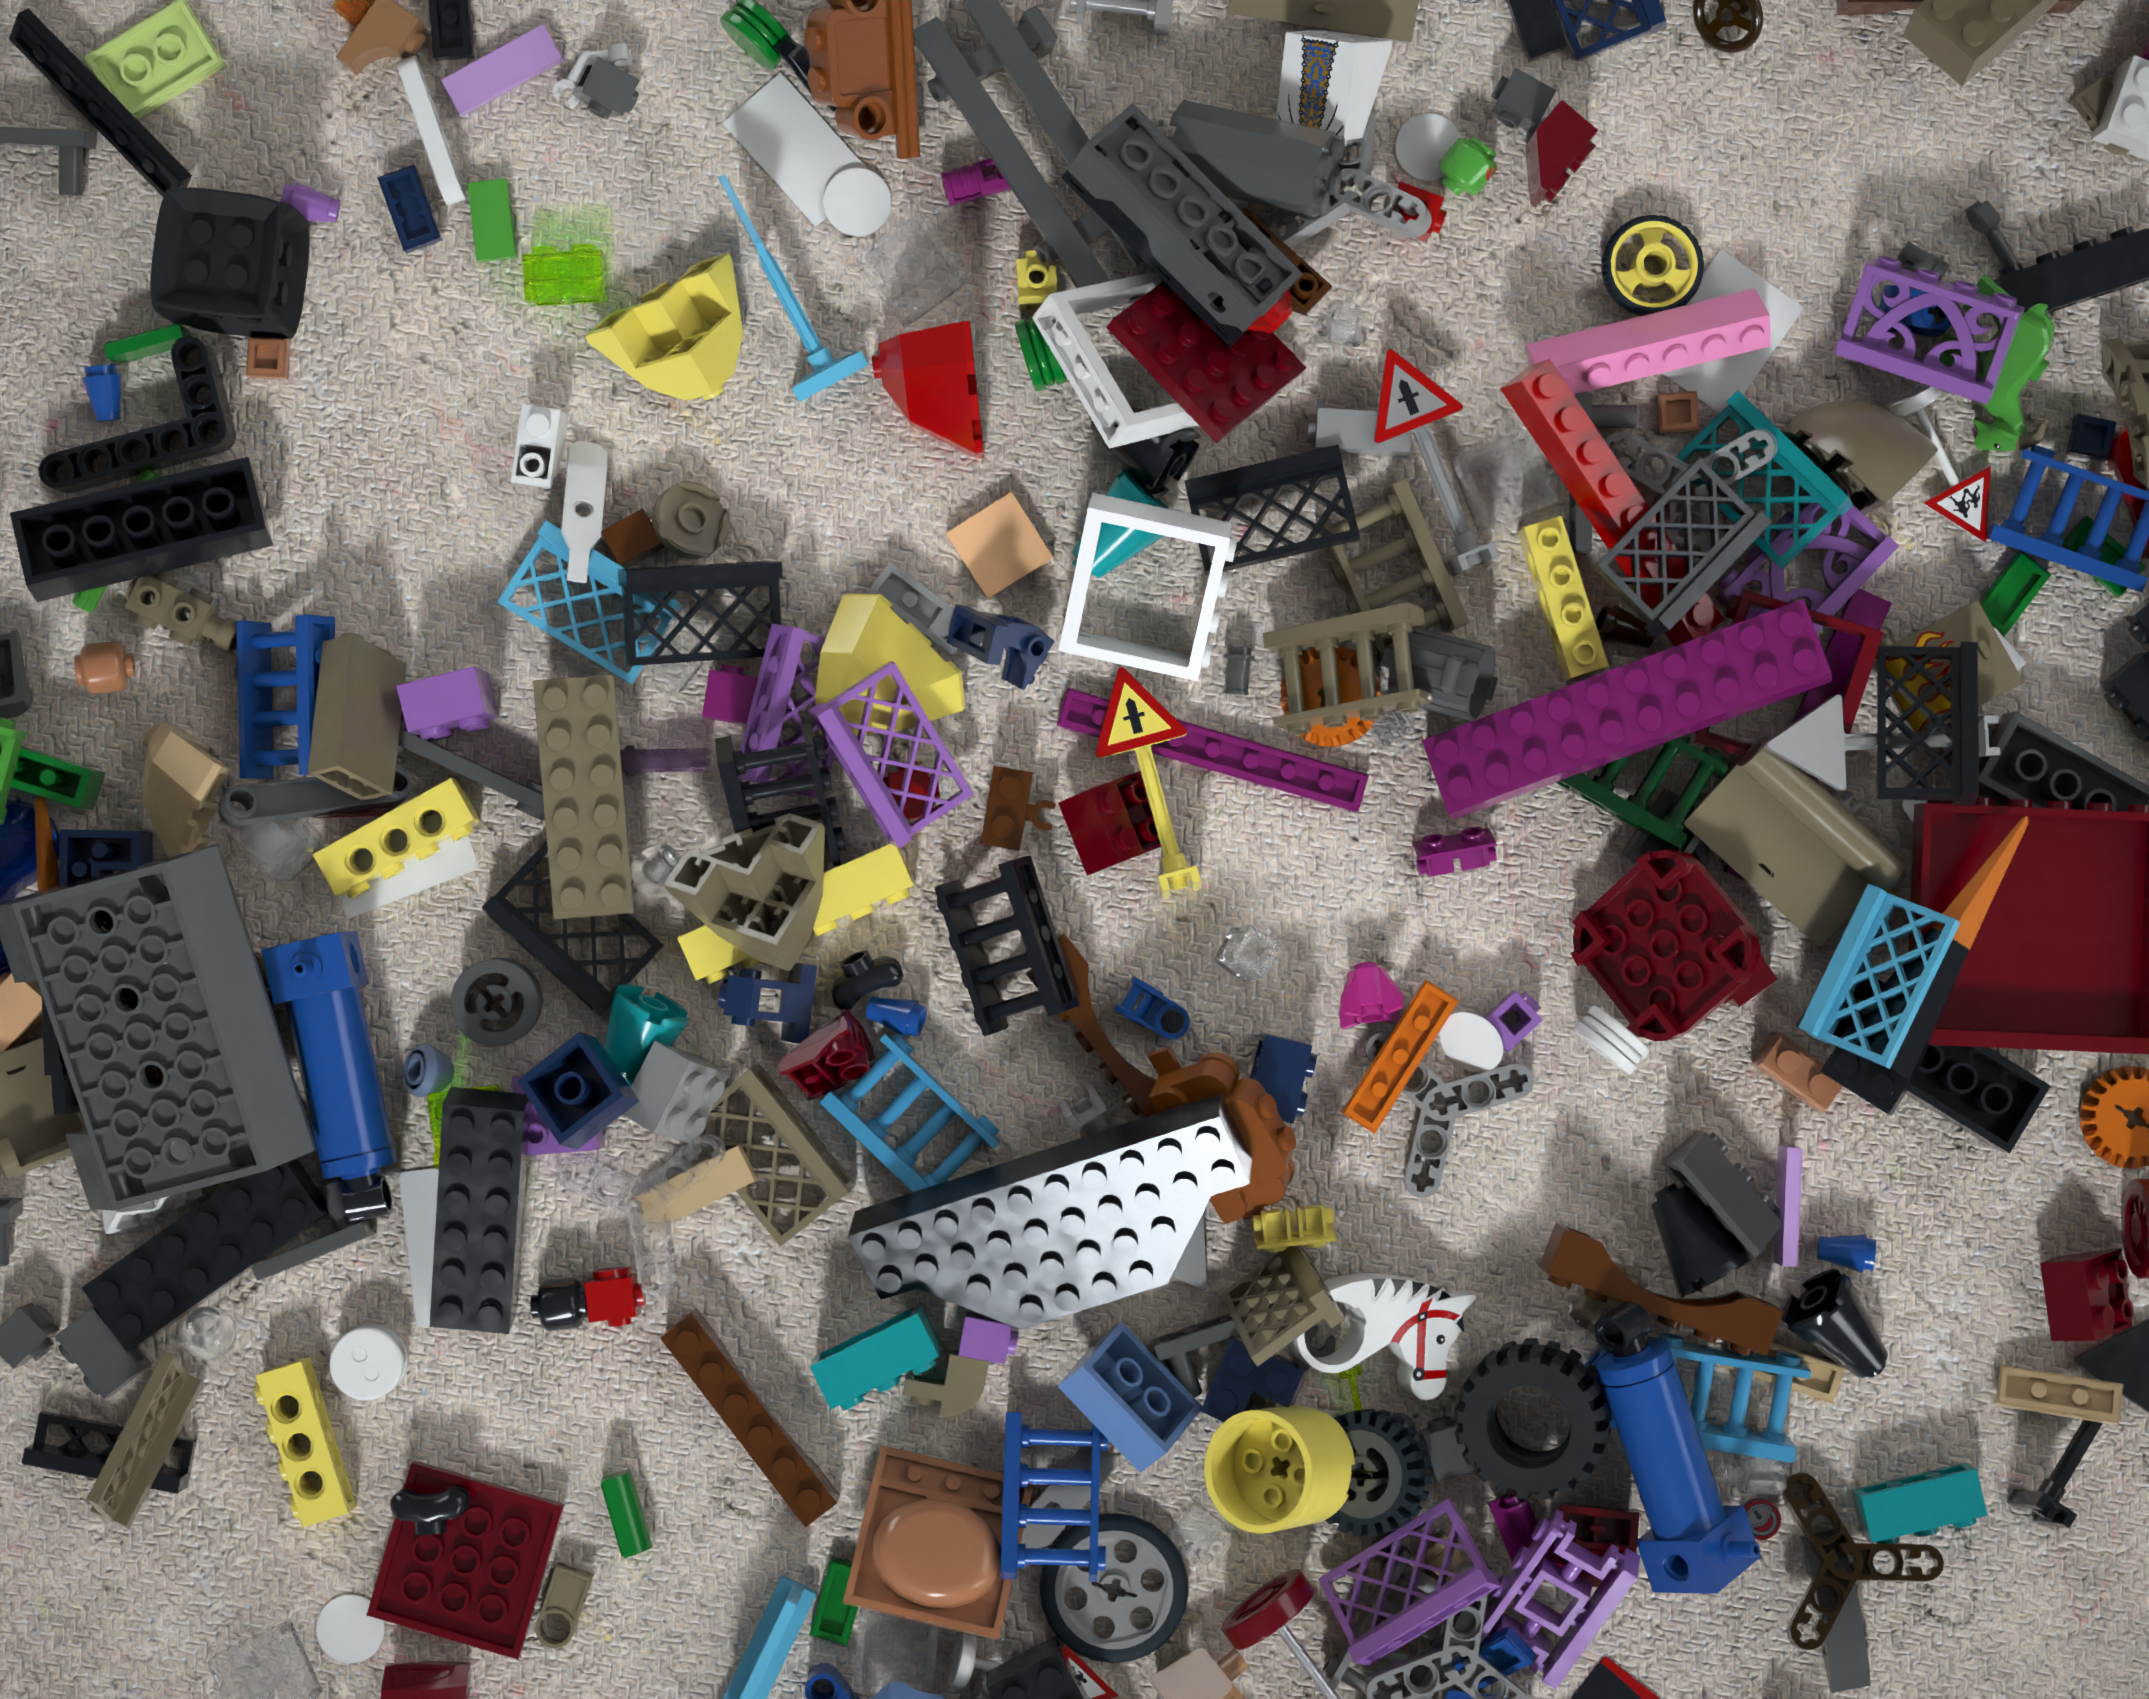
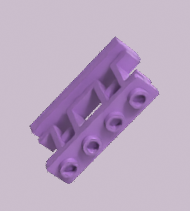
M1558 1509L1554 1510L1548 1520L1544 1517L1541 1518L1533 1531V1541L1528 1548L1522 1546L1515 1555L1511 1566L1513 1568L1508 1577L1502 1574L1498 1579L1501 1586L1492 1591V1596L1494 1597L1488 1605L1486 1604L1480 1641L1481 1644L1485 1638L1510 1626L1536 1653L1533 1663L1529 1665V1670L1534 1673L1538 1670L1543 1672L1542 1682L1555 1690L1638 1578L1640 1555L1628 1548L1621 1554L1618 1552L1619 1548L1611 1544L1601 1558L1573 1542L1577 1523L1569 1520L1568 1523L1562 1520L1563 1512ZM1555 1539L1554 1553L1568 1560L1564 1568L1543 1557ZM1582 1569L1602 1580L1592 1596V1584L1578 1577ZM1544 1579L1574 1596L1562 1614L1532 1598ZM1514 1597L1513 1609L1528 1617L1524 1624L1503 1613ZM1542 1626L1561 1636V1639L1551 1653L1552 1640L1538 1633Z

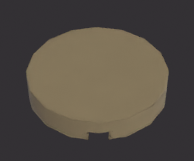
M684 481L667 488L657 498L652 509V525L657 538L667 550L679 557L696 560L710 556L724 544L730 529V517L727 508L724 510L723 505L719 502L721 498L712 489L701 483Z

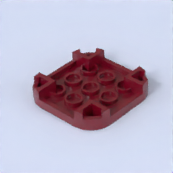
M1669 849L1647 852L1637 858L1638 863L1588 910L1580 911L1572 922L1575 924V929L1573 933L1574 952H1571V955L1577 966L1584 965L1629 1021L1630 1025L1626 1027L1637 1037H1643L1655 1042L1678 1039L1691 1032L1750 979L1758 967L1761 955L1759 937L1752 924L1703 864L1690 853Z

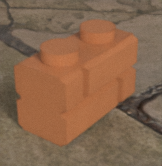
M1773 1032L1751 1062L1752 1066L1815 1111L1824 1113L1843 1087L1820 1072L1825 1064L1780 1033Z

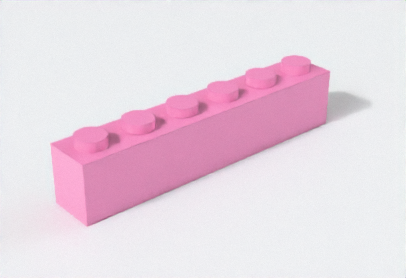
M1753 288L1526 344L1527 363L1530 366L1550 359L1575 395L1770 347V314L1757 291Z

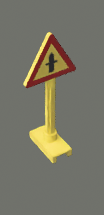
M1120 667L1117 671L1095 755L1096 758L1101 759L1131 750L1136 753L1164 855L1161 862L1165 874L1158 876V886L1163 900L1170 898V885H1172L1173 891L1189 887L1187 881H1190L1192 891L1200 890L1201 886L1197 866L1187 867L1184 853H1179L1151 751L1153 744L1183 737L1187 734V730L1125 668Z

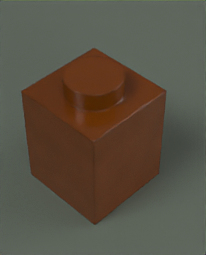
M643 508L601 531L619 565L625 569L665 548L656 536L652 525V516L649 517Z

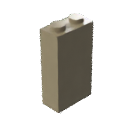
M344 633L338 638L323 642L308 774L361 801L393 794L402 712L396 686L405 684L407 664L392 656L388 650L378 648L365 641L364 637L359 634Z

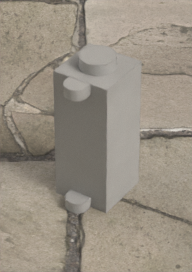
M1317 399L1315 418H1308L1306 440L1307 442H1313V450L1339 445L1341 454L1407 457L1411 449V432L1380 444L1374 443L1378 411L1325 408V399Z

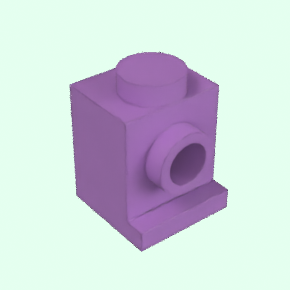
M1514 990L1507 994L1483 1017L1499 1033L1503 1043V1051L1506 1052L1514 1048L1543 1021L1536 1013L1541 1009L1539 1004L1526 991L1520 995ZM1510 1010L1515 1011L1518 1015V1020L1514 1025H1508L1504 1020L1505 1014Z

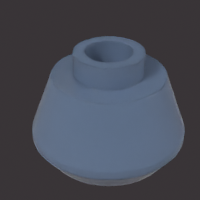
M422 1043L418 1045L406 1057L403 1067V1080L407 1089L416 1097H425L441 1092L454 1078V1066L449 1056L430 1044Z

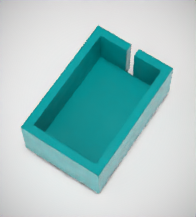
M919 1304L815 1355L809 1367L830 1409L840 1405L844 1411L864 1401L863 1396L867 1394L866 1392L877 1388L878 1392L881 1393L900 1383L899 1378L902 1377V1374L910 1370L913 1371L914 1375H918L934 1367L942 1345L922 1304Z

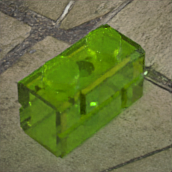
M594 244L572 245V251L556 252V247L537 246L532 248L533 253L523 254L525 301L530 307L609 301L606 255L601 249H596Z

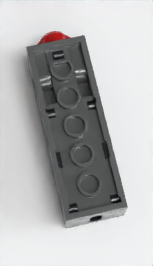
M1134 103L1082 147L1061 177L1230 348L1249 330L1274 333L1292 314L1290 288L1303 273Z

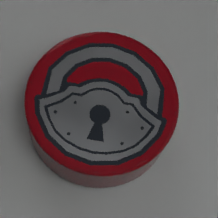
M1754 1498L1744 1504L1755 1539H1769L1778 1532L1781 1525V1515L1774 1504L1763 1498Z

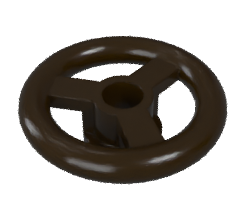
M1706 0L1693 1L1692 11L1695 26L1700 36L1711 47L1725 53H1737L1751 47L1760 36L1763 27V10L1759 0H1717L1719 7L1716 10V18L1709 24H1707L1704 14ZM1733 25L1748 31L1742 39L1737 41H1727L1716 35L1723 27H1731Z

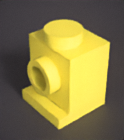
M1031 250L1024 252V259H1016L1019 312L1037 311L1049 294L1057 292L1056 264L1054 266H1044L1039 260L1036 251ZM1033 272H1042L1045 278L1041 283L1035 284L1031 282L1029 277Z

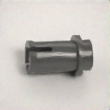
M1909 240L1897 257V260L1902 262V266L1913 272H1916L1917 268H1924L1939 273V280L1942 279L1949 267V264L1943 261L1944 256L1941 255L1937 258L1914 245Z
M1228 646V654L1223 656V658H1227L1225 689H1223V693L1249 695L1251 660H1255V656H1251L1252 648Z

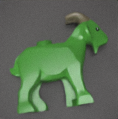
M1983 275L1976 284L1979 287L1977 291L1991 297H1993L1994 292L2009 295L1986 275ZM2038 303L2031 306L2027 312H2023L1998 380L1995 394L1987 405L1980 403L1992 415L1994 420L1991 423H1987L1978 418L1973 419L1978 428V434L1974 441L1978 449L2012 451L2030 448L2033 445H2037L2049 430L2050 419L2045 417L2036 430L2033 432L2027 431L2020 393L2029 379L2037 382L2050 364L2044 358L2053 346L2055 326L2052 319L2046 313L2048 308L2046 304ZM1966 304L1963 306V309L1966 311L1972 308V306ZM1987 313L1993 317L1995 323L1998 326V331L1989 340L1991 341L1999 336L2001 332V323L1997 316L1991 313ZM1947 331L1938 344L1958 339ZM1961 349L1943 351L1940 355L1941 362L1946 366H1952L1955 360L1951 354H1961ZM1996 349L1982 351V353L1977 351L1978 377L1986 379Z

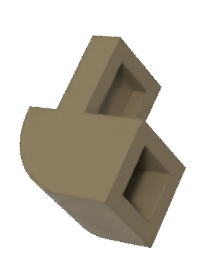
M951 1349L945 1380L907 1373L902 1395L911 1396L910 1402L920 1405L931 1406L934 1400L941 1401L939 1417L950 1418L959 1416L970 1410L980 1399L985 1386L989 1361L958 1356L959 1350Z

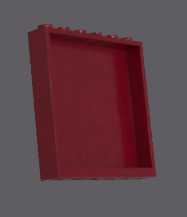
M1977 798L1975 806H1958V804H1952V801L1927 800V803L1914 804L1910 902L1943 914L2021 818L2027 816L2029 824L1971 946L1929 1045L2149 1054V805H2127V812L2112 811L2111 803H2087V810L2072 809V802L2047 801V808H2032V800L2007 799V806H1992V798ZM1915 914L1917 920L1923 918L1922 916ZM1934 923L1920 928L1923 937ZM1913 932L1909 933V952L1917 945Z

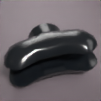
M867 950L856 952L840 963L844 974L834 981L831 988L832 998L838 1009L850 1010L862 997L882 987L898 986L904 976L902 967L895 958L890 956H881L872 960Z
M459 1486L443 1493L420 1494L405 1488L391 1498L390 1508L397 1519L414 1522L416 1535L442 1534L447 1532V1520L459 1518L467 1510L469 1493Z

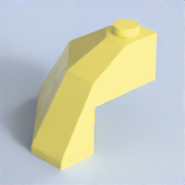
M729 253L702 260L689 267L688 271L671 287L665 281L640 296L644 303L621 310L619 308L605 316L584 336L587 342L647 389L685 401L703 397L704 400H709L716 397L725 389L723 384L735 373L743 336L733 260Z
M846 593L842 596L820 652L815 693L816 705L821 702L827 703L883 665L893 661L930 721L966 709L962 671L952 661L946 662L930 647L932 642L911 622L906 624L891 609L893 605L882 594ZM890 674L877 682L874 698L890 702L894 701L897 685ZM868 689L859 695L867 696ZM902 695L901 704L908 705L907 701ZM851 699L840 706L839 710L845 720L860 724L865 701ZM872 703L868 726L887 730L892 707ZM899 709L894 731L916 726L917 718L914 713ZM850 727L855 736H857L859 729ZM866 731L865 735L876 734V732Z

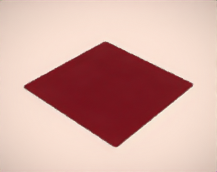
M396 806L321 815L313 818L382 816Z

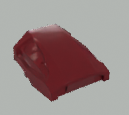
M846 1010L811 1033L790 1053L785 1055L777 1065L779 1073L782 1076L786 1074L804 1091L806 1099L810 1101L829 1093L831 1090L834 1091L844 1087L849 1080L860 1078L870 1070L869 1062L876 1059L872 1043L862 1024L849 1010Z
M423 1661L388 1663L385 1666L381 1699H467L470 1662Z

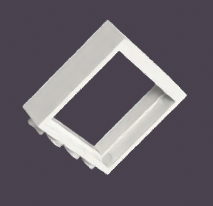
M1155 272L1049 294L1032 316V319L1109 449L1169 434L1181 429L1199 426L1178 403L1134 413L1076 316L1136 302L1143 295L1162 283L1161 278Z
M1092 493L1059 651L1197 681L1200 667L1208 668L1213 645L1206 644L1208 632L1216 633L1221 610L1214 609L1216 597L1224 598L1227 589L1229 574L1222 573L1225 561L1233 562L1237 539L1230 538L1233 523ZM1102 522L1215 546L1191 655L1080 631Z

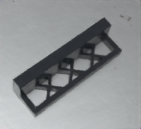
M42 1411L39 1413L34 1442L32 1445L24 1448L21 1464L98 1478L109 1457L106 1454L112 1451L116 1443L112 1435L119 1436L124 1426ZM48 1424L62 1425L71 1440L62 1446L45 1444ZM74 1428H80L85 1430L77 1434ZM91 1431L100 1432L110 1447L99 1454L92 1453L81 1438ZM182 1437L175 1439L172 1446L184 1448L181 1469L167 1467L163 1463L150 1489L178 1494L188 1487L197 1440ZM74 1443L78 1450L67 1447Z

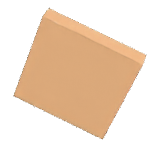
M1012 491L946 532V536L987 600L1054 559Z

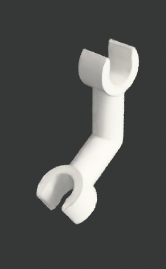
M620 43L610 45L604 50L582 53L568 77L554 85L553 96L559 99L562 92L568 88L572 89L573 92L588 59L600 57L616 67L632 65L631 49H627V44ZM571 95L568 104L573 108L578 105L581 99Z

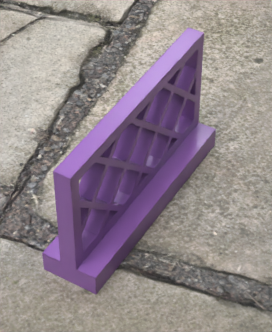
M778 624L771 625L740 747L743 754L794 745L800 741L805 743L803 722L798 711L809 703L813 707L816 706V689H814L807 673L819 666L820 652L825 642V637L808 633L806 630ZM808 641L811 643L817 657L803 665L800 653L803 642ZM800 679L807 695L793 703L790 697L792 685ZM791 718L797 733L784 742L780 734L782 725L785 720ZM813 721L811 726L814 732L818 729V726ZM825 739L824 750L826 759L819 761L821 767L828 766L831 772L835 754ZM808 758L802 760L797 765L793 761L784 763L788 771L776 780L799 776V773L810 766ZM772 765L748 769L746 774L741 775L742 780L754 783L775 780L769 778ZM815 789L796 792V794L817 799Z
M888 662L827 703L821 702L808 711L888 842L895 847L901 848L912 840L910 836L974 794L895 662ZM890 674L897 685L894 701L890 702L874 698L877 682ZM868 689L867 696L859 695ZM902 695L904 696L908 705L901 704ZM851 699L865 701L860 724L846 721L839 707ZM872 703L892 707L887 730L868 726ZM899 709L912 711L916 716L917 721L913 735L894 731ZM850 727L859 729L857 738ZM922 729H924L928 738L921 737ZM866 731L885 734L880 757L866 754L862 746ZM893 736L912 740L907 763L888 759ZM919 742L932 744L936 749L937 754L933 768L914 764ZM871 761L879 762L877 770ZM942 762L948 771L941 770ZM886 764L905 767L900 790L886 787L883 782ZM913 769L932 773L927 795L908 792ZM939 775L952 777L960 791L948 799L934 797ZM891 793L899 795L897 803ZM906 797L925 800L922 816L909 824L903 814ZM933 802L940 803L939 805L931 809Z
M1448 1498L1318 1578L1351 1645L1347 1649L1354 1663L1371 1666L1501 1586L1495 1573L1487 1568L1453 1501ZM1447 1513L1453 1524L1448 1541L1431 1536L1435 1519ZM1424 1527L1423 1533L1416 1532L1420 1528ZM1409 1535L1421 1537L1415 1561L1398 1556L1402 1540ZM1458 1536L1461 1539L1463 1545L1457 1544ZM1430 1540L1447 1545L1441 1569L1424 1564ZM1392 1546L1390 1554L1383 1552ZM1455 1548L1467 1551L1474 1564L1472 1568L1462 1574L1449 1571ZM1377 1555L1389 1558L1383 1581L1366 1576L1370 1559ZM1397 1560L1414 1565L1408 1589L1391 1584ZM1359 1567L1358 1574L1351 1572ZM1422 1568L1440 1573L1436 1589L1428 1595L1416 1591ZM1345 1575L1356 1578L1350 1601L1339 1598L1332 1584ZM1448 1576L1455 1577L1446 1583ZM1364 1581L1381 1585L1375 1609L1358 1604ZM1390 1588L1407 1593L1403 1609L1395 1615L1384 1612ZM1415 1596L1421 1597V1599L1413 1603ZM1343 1604L1349 1606L1347 1612H1346V1610H1345ZM1357 1608L1374 1613L1370 1630L1361 1636H1358L1353 1626ZM1382 1616L1388 1617L1387 1620L1381 1623Z

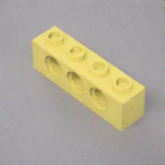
M1562 515L1523 527L1518 532V536L1563 680L1567 681L1609 667Z
M449 778L312 855L334 895H348L350 899H353L370 890L369 882L381 875L384 880H387L405 870L403 863L417 856L418 860L421 861L440 851L437 844L451 837L453 842L470 835L474 832L472 825L481 820L460 781ZM437 811L442 817V825L438 831L431 833L425 826V818L430 812ZM397 830L404 831L408 839L406 847L400 852L395 851L391 846V836ZM363 849L369 850L373 856V863L366 871H362L356 863L357 855Z
M311 1357L280 1365L256 1375L257 1383L254 1384L255 1395L258 1403L261 1406L265 1405L269 1420L266 1421V1430L270 1441L273 1444H277L281 1456L278 1459V1469L282 1479L289 1482L293 1495L289 1498L293 1516L295 1519L300 1518L304 1528L348 1514L357 1505ZM285 1395L293 1396L298 1401L299 1411L297 1414H290L285 1410L283 1406ZM297 1433H302L309 1438L311 1442L309 1452H303L296 1447L295 1436ZM308 1471H314L321 1476L323 1482L321 1489H313L308 1485L306 1480Z

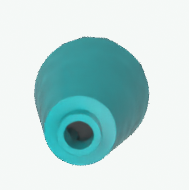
M1124 469L1117 475L1106 493V496L1169 509L1159 498L1155 499L1149 496L1128 471ZM1102 522L1091 576L1103 577L1163 538L1164 535ZM1082 535L1072 550L1073 555L1076 557L1072 562L1075 567Z
M622 984L618 985L613 995L604 1049L631 1087L654 1041L672 1046L687 1026L689 1018H686L688 1015L687 1010L671 998L659 992H656L653 998L642 994L644 990L642 986Z

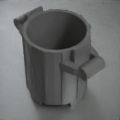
M1415 626L1411 627L1412 632L1408 633L1414 689L1429 692L1433 698L1432 703L1422 704L1421 708L1470 722L1477 719L1485 706L1486 700L1492 701L1498 678L1493 676L1496 655L1493 647ZM1386 648L1381 666L1389 668L1388 692L1382 690L1381 695L1399 692L1394 650Z

